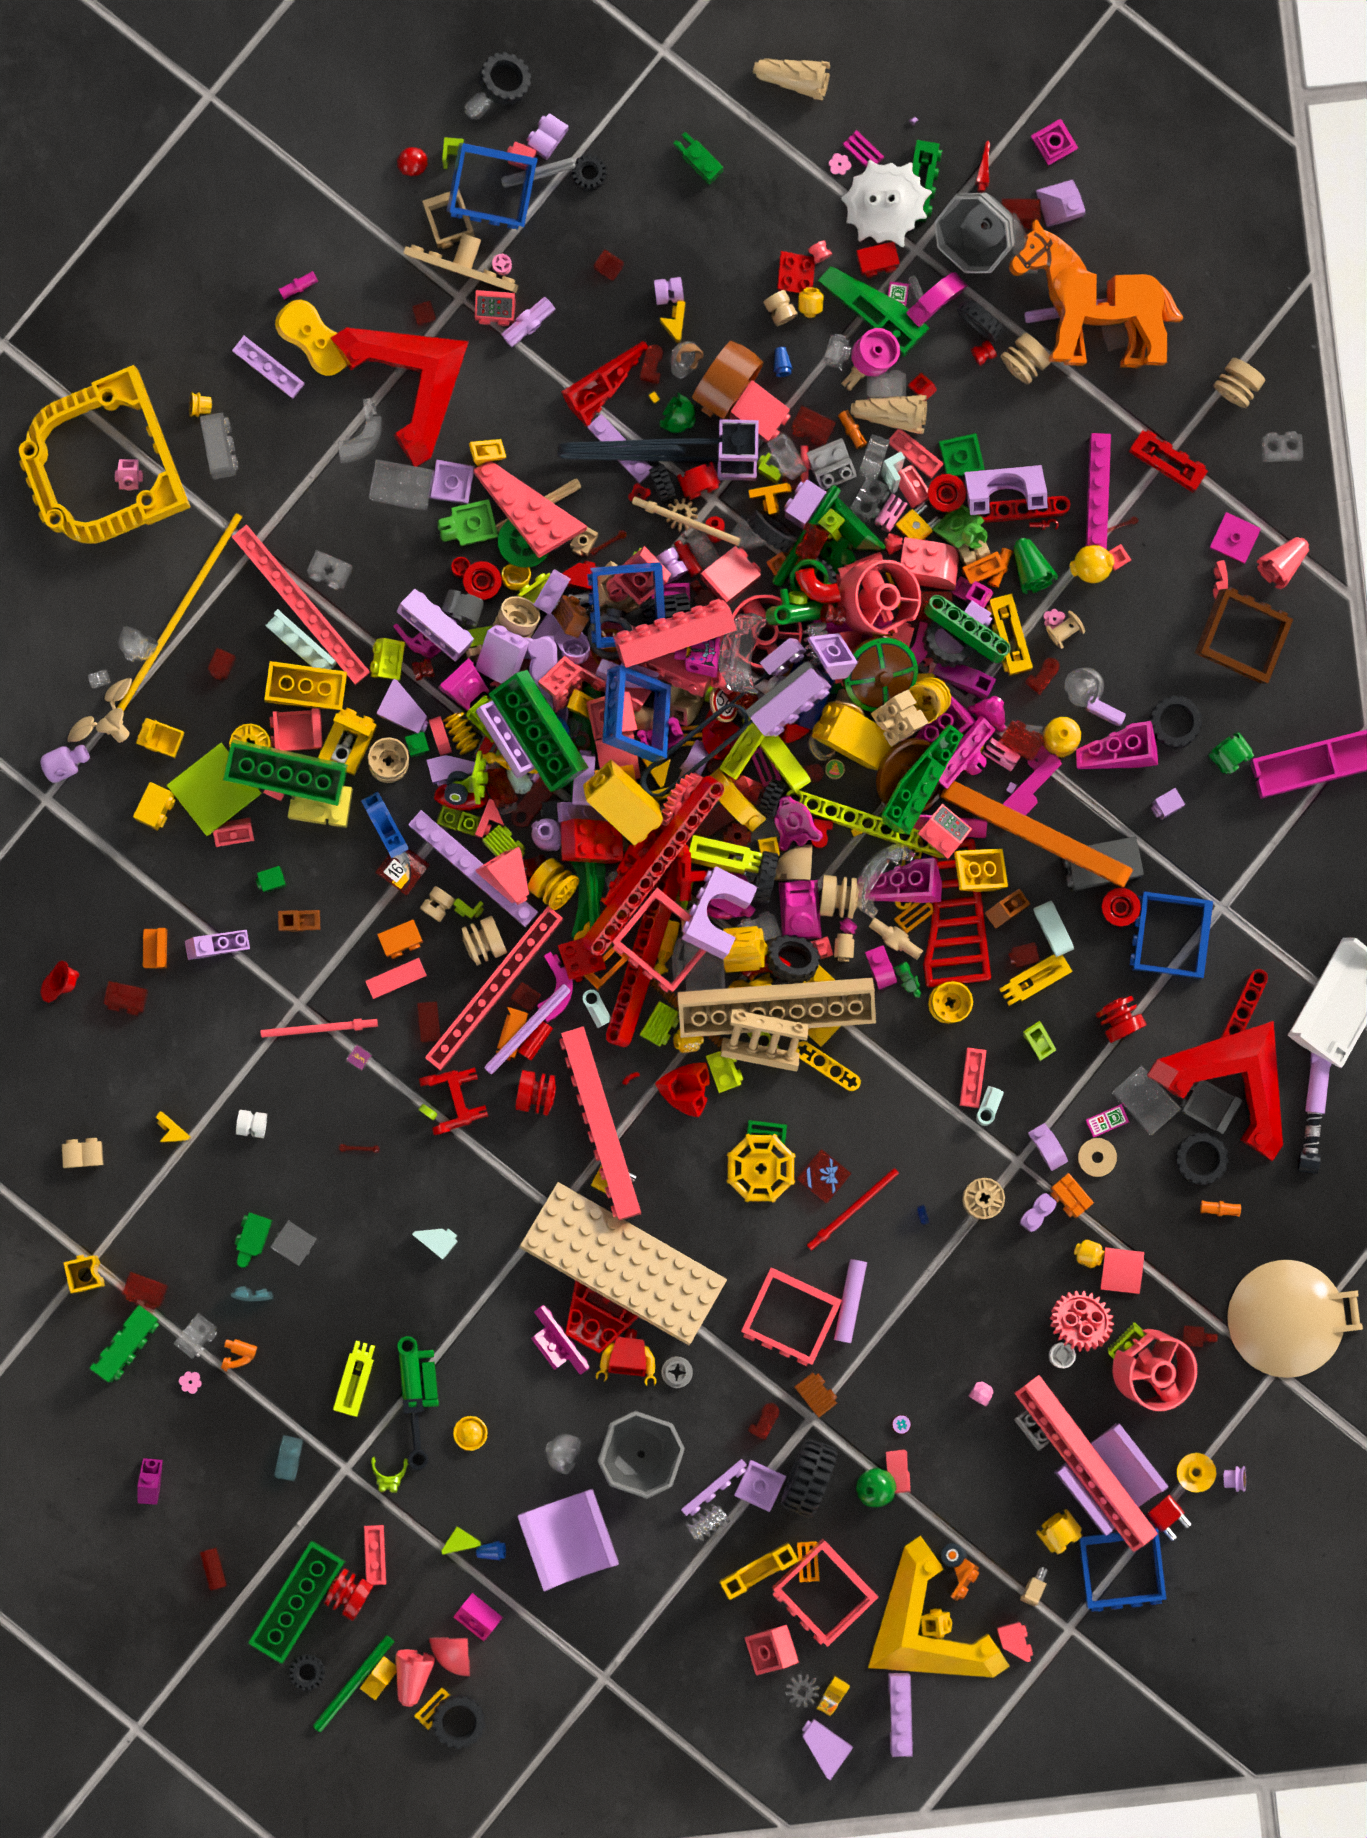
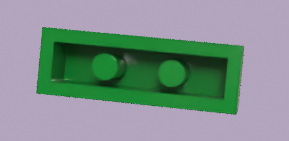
M435 1362L422 1363L425 1400L438 1398Z

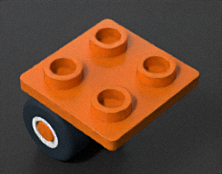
M952 1543L942 1549L941 1560L946 1566L955 1569L959 1584L951 1597L958 1601L960 1598L963 1599L968 1593L969 1589L967 1586L970 1581L974 1582L977 1579L979 1567L966 1560V1552L961 1546Z

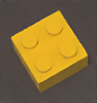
M150 782L133 817L155 830H158L159 827L163 828L167 820L165 815L168 809L171 810L176 801L174 794Z

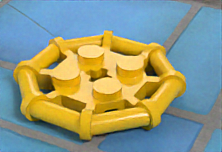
M747 1134L726 1155L728 1156L727 1184L730 1183L745 1199V1202L772 1201L774 1203L785 1190L795 1183V1153H792L775 1134ZM753 1143H769L767 1149H755ZM750 1145L751 1151L744 1158L739 1157L738 1155ZM773 1145L784 1155V1157L779 1159L771 1151ZM736 1160L741 1162V1174L735 1176ZM786 1161V1176L780 1174L781 1163ZM759 1163H763V1166L767 1167L766 1170H763V1174H759V1171L755 1170ZM743 1178L751 1186L749 1191L737 1180ZM778 1179L783 1180L784 1182L772 1192L771 1186ZM755 1188H767L769 1194L753 1193Z

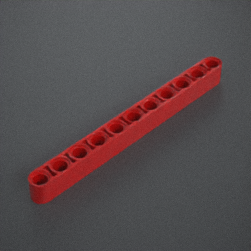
M706 776L700 781L584 936L583 946L594 955H601L607 950L724 793V785L711 776Z
M681 849L680 851L681 857L683 855V849ZM675 859L651 889L650 895L658 888L675 902L679 890V883L676 881ZM657 899L644 912L632 949L633 953L653 969L672 912ZM628 962L606 1032V1040L611 1044L621 1047H627L632 1040L650 983V979L643 974L645 970L640 966L636 968L630 962Z

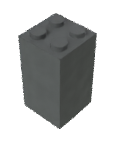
M1136 836L1088 846L1133 869L1128 880L1138 879L1144 875ZM1062 858L1063 867L1068 870L1066 876L1067 886L1071 887L1072 891L1112 884V882Z

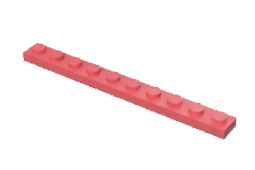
M245 525L232 536L234 541L342 670L347 672V676L356 685L370 674L366 666L248 525Z

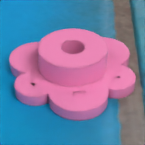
M836 153L833 155V160L829 161L833 174L840 173L844 175L846 170L851 168V163L846 155L841 156V154Z
M1057 609L1045 612L1044 625L1046 627L1050 626L1053 630L1064 622L1065 614L1058 612Z
M187 1371L185 1376L179 1378L182 1390L188 1391L191 1394L196 1393L197 1387L201 1386V1381H199L200 1375L197 1372L191 1374V1372Z

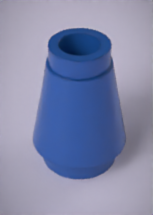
M776 348L774 355V372L776 376L786 377L791 375L793 368L786 348Z
M497 1541L478 1546L476 1548L477 1558L501 1561V1559L506 1558L505 1543Z

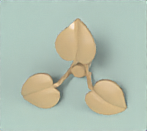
M123 679L113 684L107 690L104 698L107 702H110L113 710L98 723L94 722L92 716L79 720L72 727L68 736V742H77L86 738L91 733L93 727H96V730L100 733L111 734L118 743L126 740L130 732L122 724L124 712L121 708L116 709L115 701L121 700L127 694L132 679Z

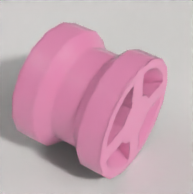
M498 254L493 258L492 266L497 275L505 276L511 271L512 264L507 255Z

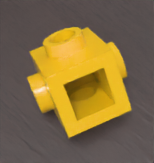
M931 1609L930 1613L921 1616L923 1636L943 1638L944 1634L951 1632L952 1620L950 1612H942V1609Z

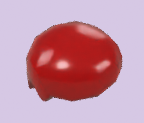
M415 147L406 148L397 158V167L403 175L418 176L425 171L428 165L426 154L423 150Z

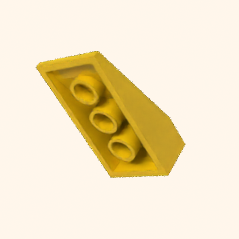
M270 661L264 700L267 703L342 710L347 672Z

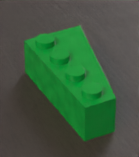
M138 1305L122 1326L123 1329L113 1337L111 1345L100 1354L98 1363H93L90 1369L107 1382L118 1381L124 1373L122 1371L123 1367L126 1364L130 1365L136 1357L134 1355L135 1351L138 1348L141 1350L148 1341L145 1339L149 1333L153 1334L158 1328L159 1324L157 1322L159 1318L142 1305Z

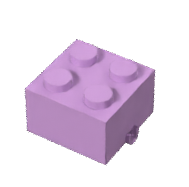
M806 480L805 483L800 482L795 490V498H790L784 507L785 518L803 530L826 495V491L809 480Z

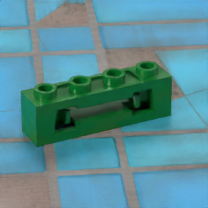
M917 140L912 164L913 174L918 177L920 164L928 166L929 158H932L925 183V189L931 190L932 194L925 200L923 206L926 216L931 217L933 206H929L930 198L934 199L936 187H932L933 180L938 178L939 169L936 168V162L941 161L942 150H939V143ZM919 154L922 155L921 163H918ZM927 217L925 219H918L916 221L926 223Z

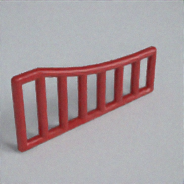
M964 839L957 847H968V850H976L974 839ZM932 856L937 861L938 869L956 867L955 860L938 862V857ZM958 879L942 881V888L959 887ZM973 891L974 897L933 902L931 928L923 963L927 987H937L952 981L964 984L989 981L991 979L981 892ZM975 904L976 916L939 920L940 908ZM977 924L978 935L936 940L938 928ZM972 943H979L981 954L932 960L934 948ZM982 962L983 974L933 979L931 968Z

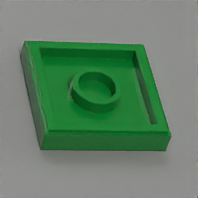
M976 433L938 442L946 474L962 477L965 476V472L985 470Z

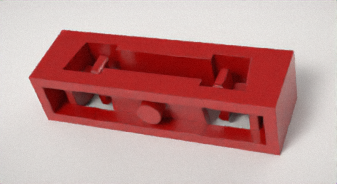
M1142 430L1129 453L1194 493L1208 472L1205 469L1206 466L1199 461L1193 462L1188 459L1189 455L1183 451L1177 452L1169 442L1165 440L1161 442L1153 432ZM1157 448V452L1167 457L1171 461L1175 462L1179 466H1185L1186 468L1183 471L1182 475L1179 474V470L1169 465L1165 461L1161 460L1157 456L1153 455L1152 457L1151 454L1153 453L1154 449Z

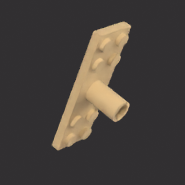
M463 234L454 262L442 259L443 255L433 251H429V254L424 253L423 248L412 244L410 248L405 247L403 254L514 293H516L518 285L514 284V279L505 276L499 279L496 278L497 274L484 269L482 273L472 269L481 239Z

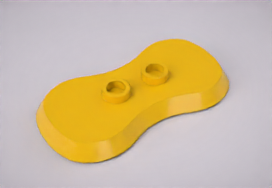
M295 300L288 303L279 312L275 320L278 334L284 340L301 348L315 371L322 375L332 376L347 366L330 339L337 332L330 330L322 322L312 304L304 300Z

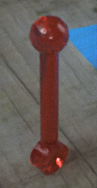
M1134 516L1129 521L1108 528L1107 532L1129 524H1137L1138 518Z
M621 530L617 536L598 547H593L590 550L591 554L596 555L599 550L619 538H625L627 533Z
M341 1144L339 1146V1150L342 1152L346 1150H361L378 1153L380 1151L377 1145L373 1147H358Z

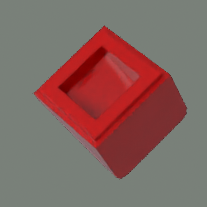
M922 373L907 385L915 395H926L925 401L937 391L933 382Z

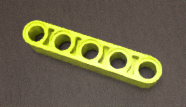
M765 736L759 744L760 748L794 792H797L811 782L808 774L779 736Z

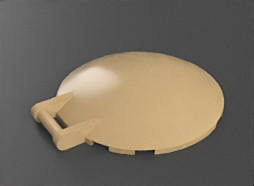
M1278 1260L1263 1264L1245 1276L1232 1295L1227 1317L1231 1340L1244 1360L1263 1373L1286 1378L1311 1373L1324 1365L1333 1356L1341 1342L1343 1332L1363 1329L1359 1319L1358 1290L1338 1293V1290L1326 1275L1303 1262ZM1349 1297L1352 1325H1346L1343 1298Z

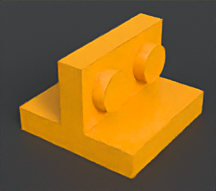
M783 483L749 490V496L752 499L766 497L763 500L764 510L770 515L780 514L776 495L791 492L790 484Z

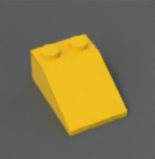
M1003 849L954 852L960 890L987 892L1008 887Z

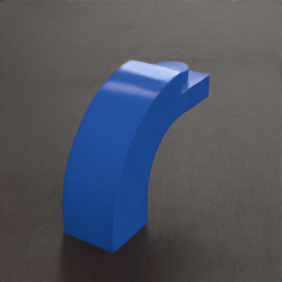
M379 792L361 800L391 858L401 855L404 851L408 850L409 848Z

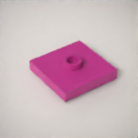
M1226 512L1210 548L1245 564L1261 528Z

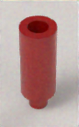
M681 540L676 541L674 545L677 548L676 551L679 559L685 564L691 578L701 573L703 569L688 545H683Z

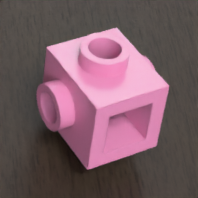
M119 459L118 470H115V482H119V489L128 491L139 489V482H143V470H139L138 459Z

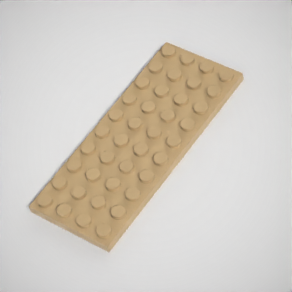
M559 1182L556 1184L519 1247L689 1346L727 1281L724 1277L627 1221H619L618 1216L614 1217L613 1213Z

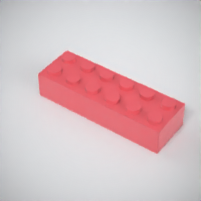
M716 599L707 606H695L689 612H677L671 618H660L655 620L653 624L639 625L636 627V630L630 632L628 630L617 633V636L613 637L619 658L627 668L736 631L730 607L724 600Z

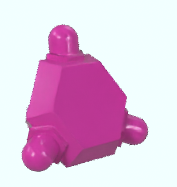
M991 696L989 699L968 706L967 710L969 713L975 714L977 719L980 716L985 718L999 732L1006 730L1004 724V702L999 697Z

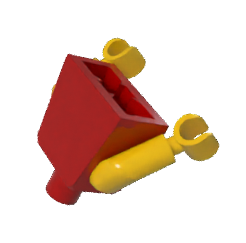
M626 1329L625 1338L617 1337L616 1341L610 1343L603 1351L599 1365L601 1370L597 1372L596 1379L599 1378V1373L605 1374L604 1381L607 1380L608 1373L644 1376L646 1386L647 1380L653 1378V1383L656 1385L657 1381L653 1375L655 1373V1358L650 1348L645 1346L644 1340L636 1339V1330Z

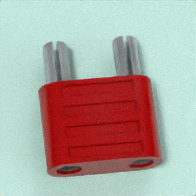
M1170 1494L1146 1514L1161 1533L1164 1532L1171 1541L1176 1539V1535L1169 1526L1177 1519L1186 1528L1191 1526L1189 1520L1183 1515L1185 1512Z

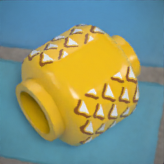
M680 1029L674 1034V1046L681 1053L697 1052L704 1042L703 1036L681 1038Z

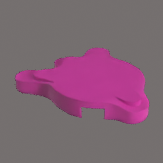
M783 796L780 799L778 811L775 815V825L780 833L779 849L782 851L788 850L793 840L800 847L804 846L808 840L820 841L823 834L815 827L809 809L802 803L793 800L790 796Z

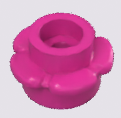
M847 917L840 921V929L843 932L855 934L857 925Z

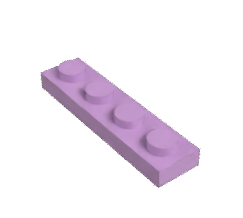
M245 336L242 337L232 350L233 353L292 399L305 385L303 381Z
M602 414L587 427L599 441L626 440ZM618 460L639 484L650 475L649 469L652 467L646 461Z
M740 1459L684 1506L681 1510L687 1516L690 1513L693 1516L701 1509L699 1505L703 1501L708 1503L716 1496L714 1494L715 1491L719 1488L724 1490L730 1485L731 1482L729 1480L734 1475L737 1478L746 1471L744 1468L746 1466L745 1462Z

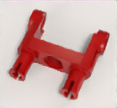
M685 844L682 848V857L680 852L675 857L676 881L679 883V901H692L691 883L693 881H703L707 872L712 871L714 868L708 867V870L691 871V852H689V848Z
M475 1067L461 1072L453 1070L419 1079L420 1087L448 1082L458 1118L439 1123V1126L433 1127L434 1135L443 1134L452 1129L470 1125L473 1120L488 1117L487 1111L479 1113L487 1110L485 1105L468 1110L461 1092V1083L478 1079L477 1074L469 1076V1074L476 1073Z

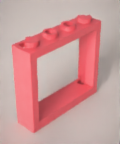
M656 888L616 936L612 944H614L613 949L620 955L624 953L629 957L628 961L633 966L643 968L645 970L643 974L650 980L655 978L660 982L658 986L667 993L668 991L673 992L706 951L700 948L676 979L670 983L620 942L655 899L681 920L689 922L691 915Z
M770 1268L741 1332L745 1333L743 1337L753 1342L755 1338L762 1341L761 1345L770 1350L773 1347L779 1349V1354L790 1358V1355L797 1357L796 1362L807 1366L808 1363L813 1365L842 1300L776 1269ZM772 1278L833 1305L810 1356L804 1355L749 1329Z
M823 1538L772 1587L775 1591L772 1595L780 1603L784 1601L788 1605L786 1609L793 1617L798 1615L802 1619L799 1623L807 1631L811 1629L815 1633L813 1638L820 1645L824 1643L827 1647L879 1598ZM821 1550L866 1595L826 1636L781 1589Z

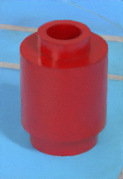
M714 516L707 519L705 525L725 532V524L720 517ZM705 533L706 538L710 542L717 543L722 540Z

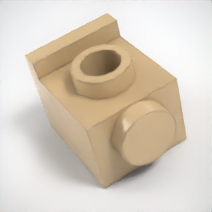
M587 527L586 531L573 538L570 547L573 548L572 552L579 556L583 554L588 556L598 537V532ZM586 538L587 542L585 544H581L580 539Z

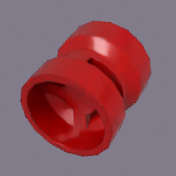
M989 340L984 341L982 347L975 346L971 349L972 355L979 366L983 365L987 358L994 359L997 357Z
M457 557L451 565L454 576L463 579L467 568L471 566L469 560L465 557Z

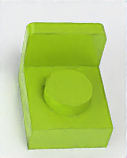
M767 453L766 456L762 455L757 462L759 466L757 472L777 484L781 478L780 470L774 465H766L771 458L770 453Z

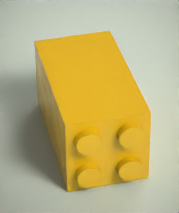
M830 702L823 708L822 716L819 722L815 724L811 736L863 767L877 771L883 757L892 748L883 735L885 730L881 729L875 722L845 705Z
M612 759L583 784L586 801L634 846L638 842L645 840L652 829H657L661 825L663 818L659 803Z

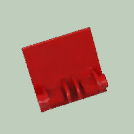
M780 251L778 292L785 290V292L801 293L805 288H813L814 257Z
M583 938L558 945L569 980L574 979L575 982H580L583 980L582 977L584 975L606 969L602 954L594 955L583 946Z

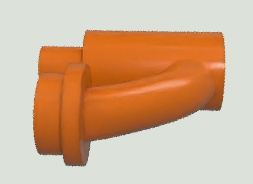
M236 1339L234 1342L226 1340L224 1347L231 1349L232 1353L243 1357L235 1361H231L230 1357L224 1358L221 1369L227 1372L228 1369L248 1364L254 1359L257 1346Z

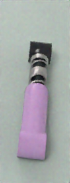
M1311 1052V1069L1305 1112H1308L1309 1118L1306 1119L1308 1121V1126L1305 1129L1306 1143L1303 1145L1305 1147L1303 1152H1300L1298 1171L1318 1174L1320 1154H1318L1317 1144H1319L1318 1137H1320L1321 1128H1319L1321 1127L1320 1118H1322V1114H1325L1331 1063Z

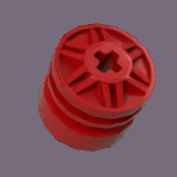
M1133 996L1119 998L1105 1005L1096 1013L1097 1018L1104 1015L1107 1016V1019L1100 1022L1101 1025L1110 1023L1112 1026L1105 1031L1110 1043L1147 1025L1142 1014L1134 1016L1131 1014L1138 1007L1137 1004L1129 1008L1127 1006L1129 1002L1134 1000Z
M522 1070L515 1110L528 1112L531 1104H535L536 1114H539L540 1106H544L543 1115L548 1116L555 1098V1076L550 1075L549 1083H545L546 1074H542L538 1082L535 1081V1072Z
M344 1569L336 1576L330 1586L324 1604L329 1606L333 1599L336 1600L333 1610H336L341 1604L344 1605L342 1615L353 1621L374 1585L364 1579L355 1585L353 1582L356 1574L353 1573L348 1581L345 1578L349 1570Z

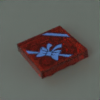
M821 1149L797 1180L827 1204L852 1173Z

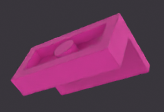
M473 1593L454 1615L457 1621L482 1641L486 1640L503 1618Z

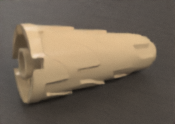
M764 59L755 62L753 73L762 81L780 85V87L797 91V93L813 97V99L823 100L822 96H825L830 73H825V69H830V63L826 61Z
M914 395L856 400L851 405V415H854V418L923 434L924 429L922 425L926 423L927 401L925 399L927 396Z

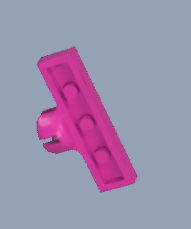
M980 716L960 740L938 781L944 788L948 789L963 770L970 775H977L982 772L977 766L978 763L985 768L987 764L986 758L981 754L980 749L996 730L985 718Z

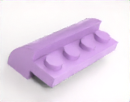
M491 701L480 706L476 713L515 777H523L528 772L536 769L495 703Z

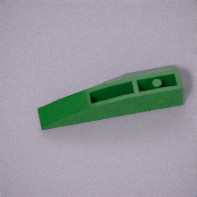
M832 266L818 280L871 329L883 328L891 332L900 345V354L903 357L930 329L926 324L918 327L907 315L906 312L909 309L901 302Z
M948 724L899 781L881 816L882 822L894 832L910 835L963 737V734L952 725Z

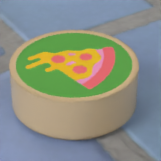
M836 759L829 761L825 767L826 775L831 779L841 778L845 771L844 764Z

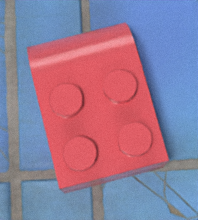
M905 537L900 563L911 570L919 585L955 591L960 559L958 549L944 543Z

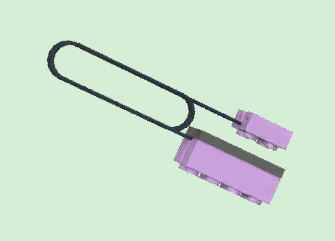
M789 638L763 659L760 664L767 673L667 751V757L729 707L738 708L744 715V724L738 731L659 794L651 792L646 785V778L649 772L663 760L653 762L641 774V787L650 796H665L675 789L676 783L680 784L681 778L685 779L686 775L697 771L741 735L751 723L754 722L764 736L776 737L784 731L783 727L786 724H792L799 719L798 714L810 710L814 706V701L826 697L829 694L828 690L831 688L830 684L813 663L804 662L747 710L740 705L734 704L768 675L782 676L789 670L788 666L793 662L796 664L804 658L803 654L806 652L797 639Z

